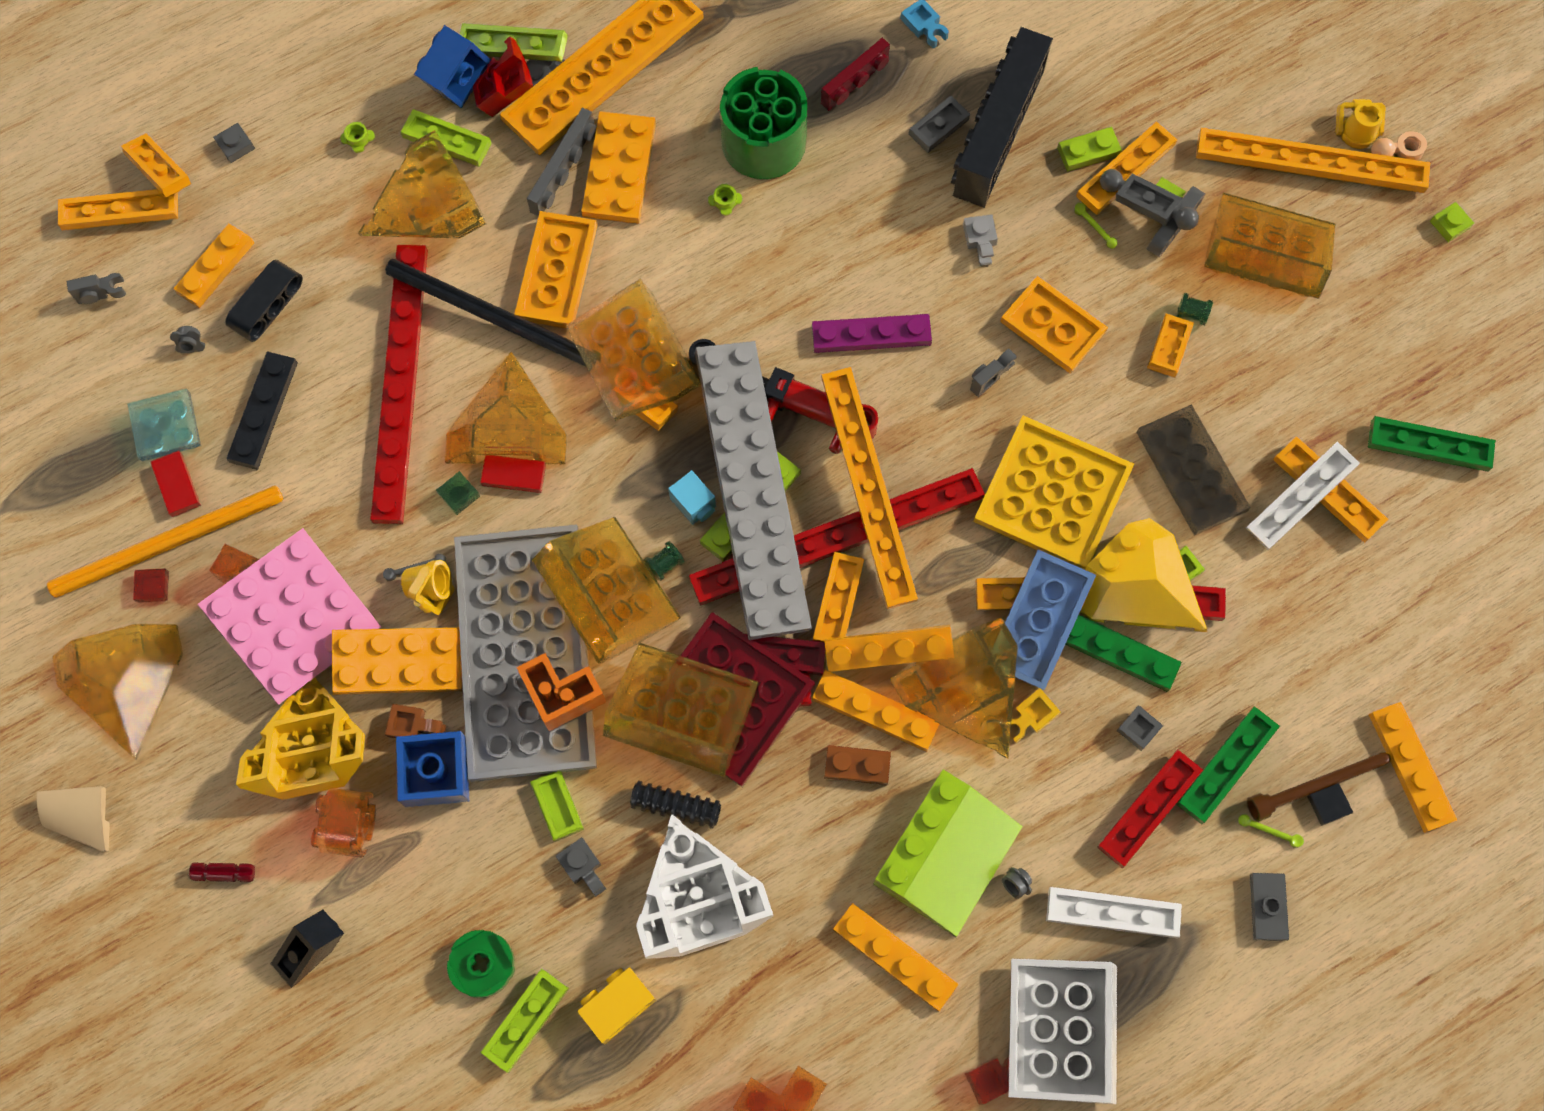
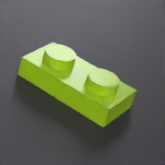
M1112 127L1061 141L1057 146L1067 172L1116 158L1122 152Z

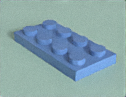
M1037 550L987 661V665L1045 690L1096 574L1041 550Z

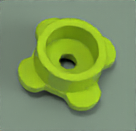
M361 122L348 124L344 133L340 136L341 142L351 146L355 153L363 152L364 146L375 139L374 132L367 130Z
M721 184L714 190V194L708 197V203L710 206L717 207L722 215L728 216L736 205L742 203V195L736 193L732 186Z

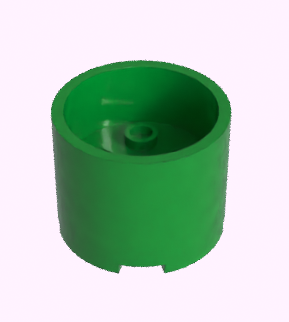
M753 67L738 73L726 84L720 101L722 150L728 163L736 171L747 177L773 179L787 174L801 161L806 149L807 97L802 85L791 74L783 70L777 72L759 70L758 67Z

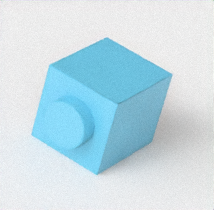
M692 470L668 488L670 500L692 525L699 520L701 522L707 520L714 513V508L716 507L715 496Z

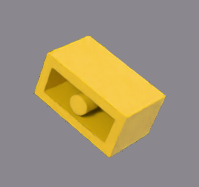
M622 967L617 969L606 979L609 985L599 993L596 989L591 991L580 1001L583 1007L577 1012L603 1044L608 1043L657 1001L630 967L625 971Z

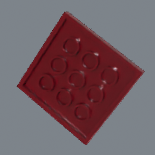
M711 612L638 714L743 788L812 690L815 682L753 639L749 640L746 634L714 612Z

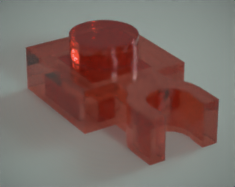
M1009 1057L1004 1060L1003 1065H1000L998 1058H992L965 1072L979 1105H984L1009 1092Z

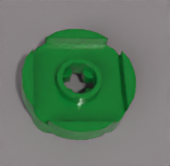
M470 931L457 939L451 948L449 961H447L449 979L458 991L473 998H486L499 993L506 987L514 975L515 959L509 943L503 937L491 931ZM478 955L483 959L488 957L490 961L486 965L487 970L483 973L481 970L474 971L472 968L476 964L475 957Z

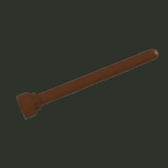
M1382 752L1272 796L1261 793L1247 798L1248 810L1255 821L1265 820L1271 817L1277 807L1387 765L1391 758L1388 753Z

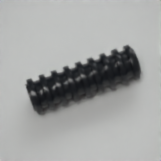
M640 780L634 785L630 799L632 809L641 807L643 812L649 809L651 814H655L657 811L663 817L666 814L671 817L672 814L675 817H680V821L683 822L685 819H688L691 824H694L695 821L699 822V826L708 824L710 829L717 825L721 810L719 800H716L714 803L710 802L711 799L707 797L705 800H702L699 795H696L695 798L691 797V793L682 795L680 790H677L676 793L672 792L671 788L662 790L660 785L654 788L652 783L643 785V782Z

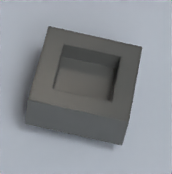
M239 123L213 137L230 163L255 149Z
M1138 705L1117 729V732L1142 751L1163 725Z

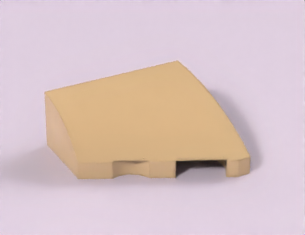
M97 786L36 792L37 809L42 827L99 851L109 852L110 822L105 820L106 788Z

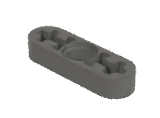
M1192 186L1182 199L1180 208L1192 207L1196 210L1206 193ZM1172 218L1166 226L1162 225L1147 247V250L1157 257H1161L1181 230L1176 225L1175 219Z

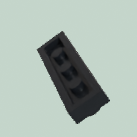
M266 352L226 459L229 463L256 470L259 469L298 364L295 358Z

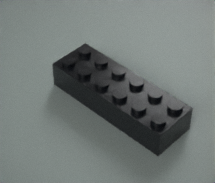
M1020 27L1016 37H1010L1005 51L1007 55L1005 59L1000 60L995 76H997L995 82H990L985 95L987 100L984 106L980 105L974 121L976 122L974 129H969L964 142L966 147L963 153L959 152L953 168L955 171L951 179V184L955 185L954 197L985 208L1043 76L1053 38L1024 27Z

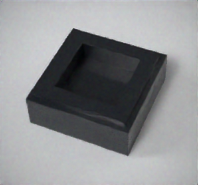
M1339 783L1307 796L1321 826L1354 813Z

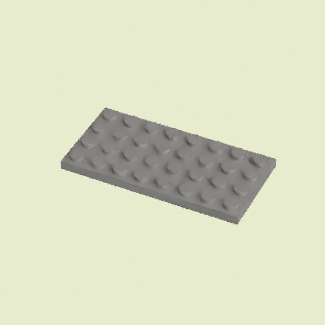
M577 524L454 537L468 780L475 782L549 774L557 771L569 772L597 769L593 709L548 731L516 668L546 653L559 680L589 666Z

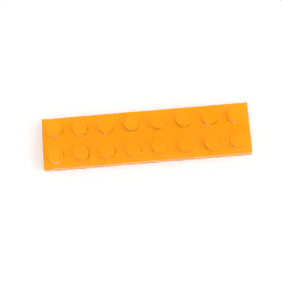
M638 0L501 112V120L540 156L567 133L582 107L589 111H594L704 19L703 11L690 0Z

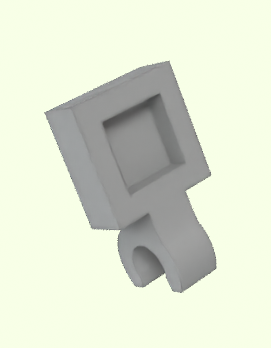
M993 215L964 218L963 227L968 249L977 248L980 266L992 264L991 257L994 256L992 246L997 245L998 241Z

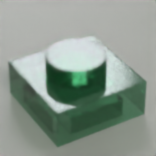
M460 471L436 489L437 494L456 515L480 497L479 492Z

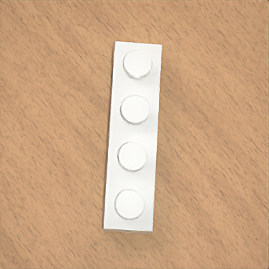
M1336 442L1252 521L1246 529L1269 550L1349 475L1360 462L1341 444Z
M1050 887L1048 891L1046 921L1179 938L1182 904Z

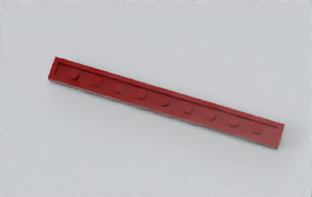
M397 245L395 259L426 273L428 250L426 245ZM395 278L393 279L370 518L373 524H403L420 345L424 292Z
M971 468L889 500L899 531L984 498L985 493L974 469ZM859 511L794 535L800 568L834 556V552L841 553L868 543ZM734 558L689 575L700 606L740 591Z

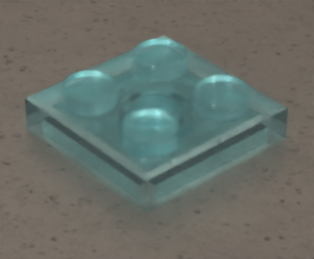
M187 388L127 403L137 457L141 462L166 456L178 450L181 452L201 446L191 393Z

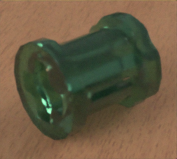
M1183 293L1176 317L1199 321L1200 325L1205 326L1212 309L1213 300L1202 301L1189 297L1188 293Z
M667 541L661 551L651 558L646 557L644 562L653 575L662 581L668 571L678 564L683 565L685 560L678 549L670 541Z

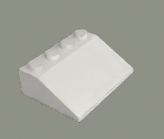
M1011 959L1009 1097L1116 1104L1117 966L1113 962Z

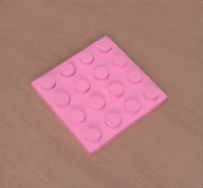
M303 528L198 603L199 608L277 705L332 665V630L379 629L381 627Z

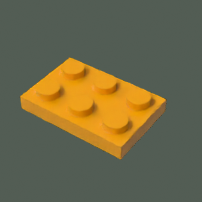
M1038 276L1004 313L1000 320L1002 324L1070 374L1108 329L1106 325Z

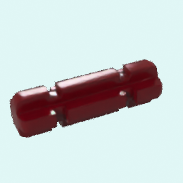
M194 862L190 865L189 878L193 881H205L207 879L216 882H236L238 879L240 882H252L255 878V866L248 863H240L238 866L235 863H209L207 865Z

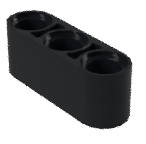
M279 260L271 261L229 311L225 320L226 326L251 342L258 340L297 293L303 281L302 275Z

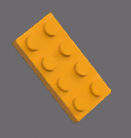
M599 111L581 210L582 217L639 224L656 127L655 117Z
M544 211L539 212L515 315L532 323L568 329L574 328L597 230L596 220Z
M459 627L332 630V695L462 691Z

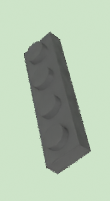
M581 108L527 197L530 213L539 216L540 211L549 209L554 202L557 189L566 183L569 169L573 163L576 164L579 161L584 144L587 140L590 141L595 134L596 125L594 124L592 111Z

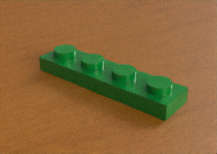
M1374 416L1370 424L1368 448L1489 472L1493 468L1496 440Z
M1078 615L1065 645L1166 692L1171 689L1182 664L1177 659L1081 615Z
M1255 706L1251 708L1176 805L1201 825L1204 824L1280 726Z

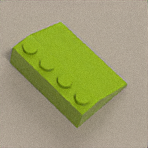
M943 769L878 873L873 885L957 937L1023 826L970 785Z

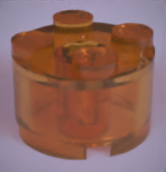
M330 788L326 795H319L315 805V812L319 814L317 828L315 827L312 832V847L319 848V851L325 854L364 857L368 849H362L365 841H371L375 826L376 805L369 804V799L374 798L373 793Z

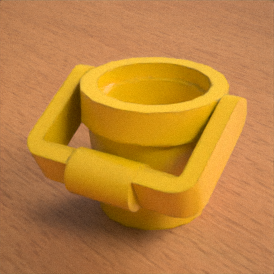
M1353 99L1352 102L1339 104L1336 115V135H1341L1342 140L1352 148L1364 149L1373 145L1377 137L1384 134L1385 105L1383 103H1372L1371 99ZM1344 109H1351L1353 112L1344 120Z
M433 560L427 564L405 569L402 573L401 585L405 596L412 599L414 605L425 613L441 614L455 590L448 565L442 560Z

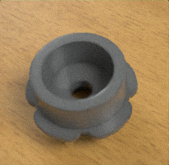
M1009 868L1006 875L1002 878L1005 889L1018 899L1024 894H1031L1032 889L1030 885L1032 884V879L1030 875L1022 868Z

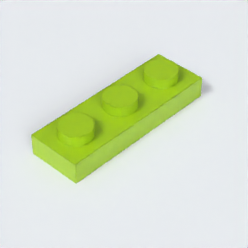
M415 109L412 110L401 130V135L404 139L480 167L492 144L489 137Z
M541 968L483 1048L481 1054L506 1073H509L569 988Z

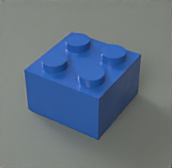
M444 25L442 30L434 36L432 46L427 54L419 60L414 75L435 92L462 108L473 91V85L485 72L491 59L473 42Z
M461 731L396 737L398 801L403 806L415 807L470 802L466 737Z

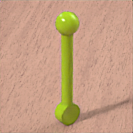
M1077 203L1075 205V214L1082 215L1106 240L1108 248H1115L1118 245L1117 239L1110 237L1087 213L1086 205L1084 203Z
M1242 814L1238 818L1241 826H1251L1289 841L1290 845L1294 848L1301 847L1304 843L1301 835L1295 834L1291 836L1253 821L1247 814Z

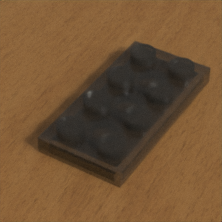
M1192 404L1138 428L1136 433L1194 536L1249 511L1251 508Z

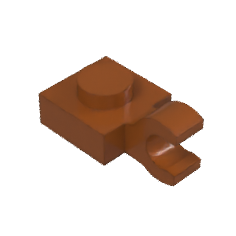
M392 704L385 735L390 738H396L398 736L420 735L421 733H444L446 725L442 724L443 722L439 720L424 719L426 711L422 708Z

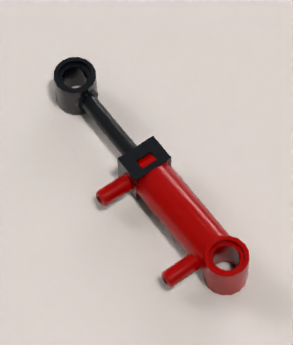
M697 340L689 348L690 368L697 377H699V371L695 355L696 347L714 346L715 343L711 340ZM777 367L774 368L770 379L762 376L771 422L777 410L783 411L786 408L835 428L824 391L795 380L794 374ZM862 404L866 421L870 424L868 428L873 439L877 432L878 413L870 405ZM837 431L829 446V450L835 454L840 453L841 450Z

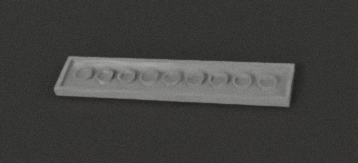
M751 341L696 347V361L748 638L751 640L808 632L812 629L756 343Z

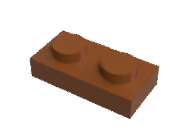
M828 745L824 779L888 785L891 752Z

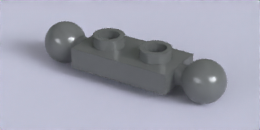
M1108 169L1102 173L1100 177L1102 189L1107 192L1118 191L1116 193L1117 202L1165 226L1172 218L1175 219L1176 225L1182 230H1191L1198 224L1199 215L1194 208H1180L1182 205L1181 197L1133 173L1126 181L1123 180L1122 174L1116 169Z

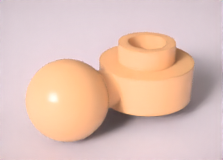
M1409 131L1403 133L1398 141L1394 143L1388 138L1376 140L1372 145L1371 153L1385 156L1396 154L1398 158L1419 160L1427 148V141L1420 133Z

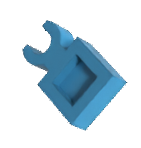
M918 0L901 12L900 19L917 38L925 34L930 47H937L938 40L934 37L935 35L941 36L945 41L948 39V29L944 25L939 24L940 16L925 0Z

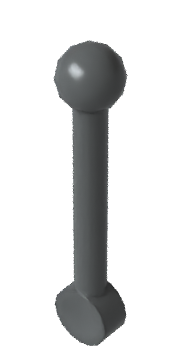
M437 554L433 559L396 570L387 568L384 570L383 576L387 581H393L405 569L427 564L433 560L446 562V557L443 554Z

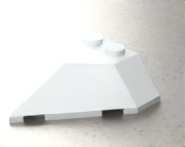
M671 814L668 831L661 846L646 893L647 897L636 924L646 959L684 956L744 936L773 917L763 883L754 876H750L738 867L737 863L700 835L695 834Z

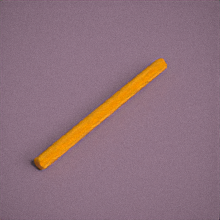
M275 485L52 579L47 582L48 591L54 598L60 597L283 501V495Z

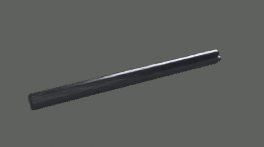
M390 259L386 265L385 271L387 275L585 367L596 370L601 362V355L396 259Z

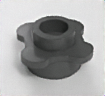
M182 326L170 334V339L176 344L175 350L179 353H192L195 350L203 351L205 349V343L200 340V331L195 327Z

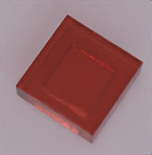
M166 568L135 570L133 600L137 603L168 601L169 571Z

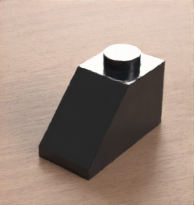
M323 909L293 927L270 964L292 988L333 951L344 932Z

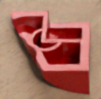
M511 36L504 41L507 44V49L499 60L492 58L486 71L473 85L476 107L491 117H494L533 87L531 75L517 42Z

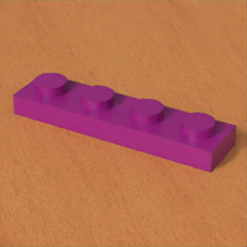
M929 314L812 321L814 353L931 346L932 344Z

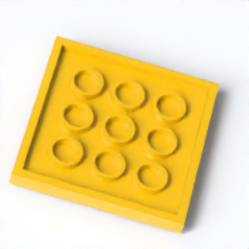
M1022 415L973 522L1085 570L1095 554L1134 463Z

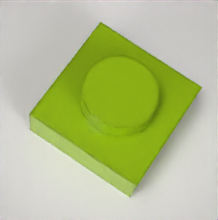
M1457 202L1443 209L1430 220V223L1448 243L1469 230L1474 224L1473 220Z

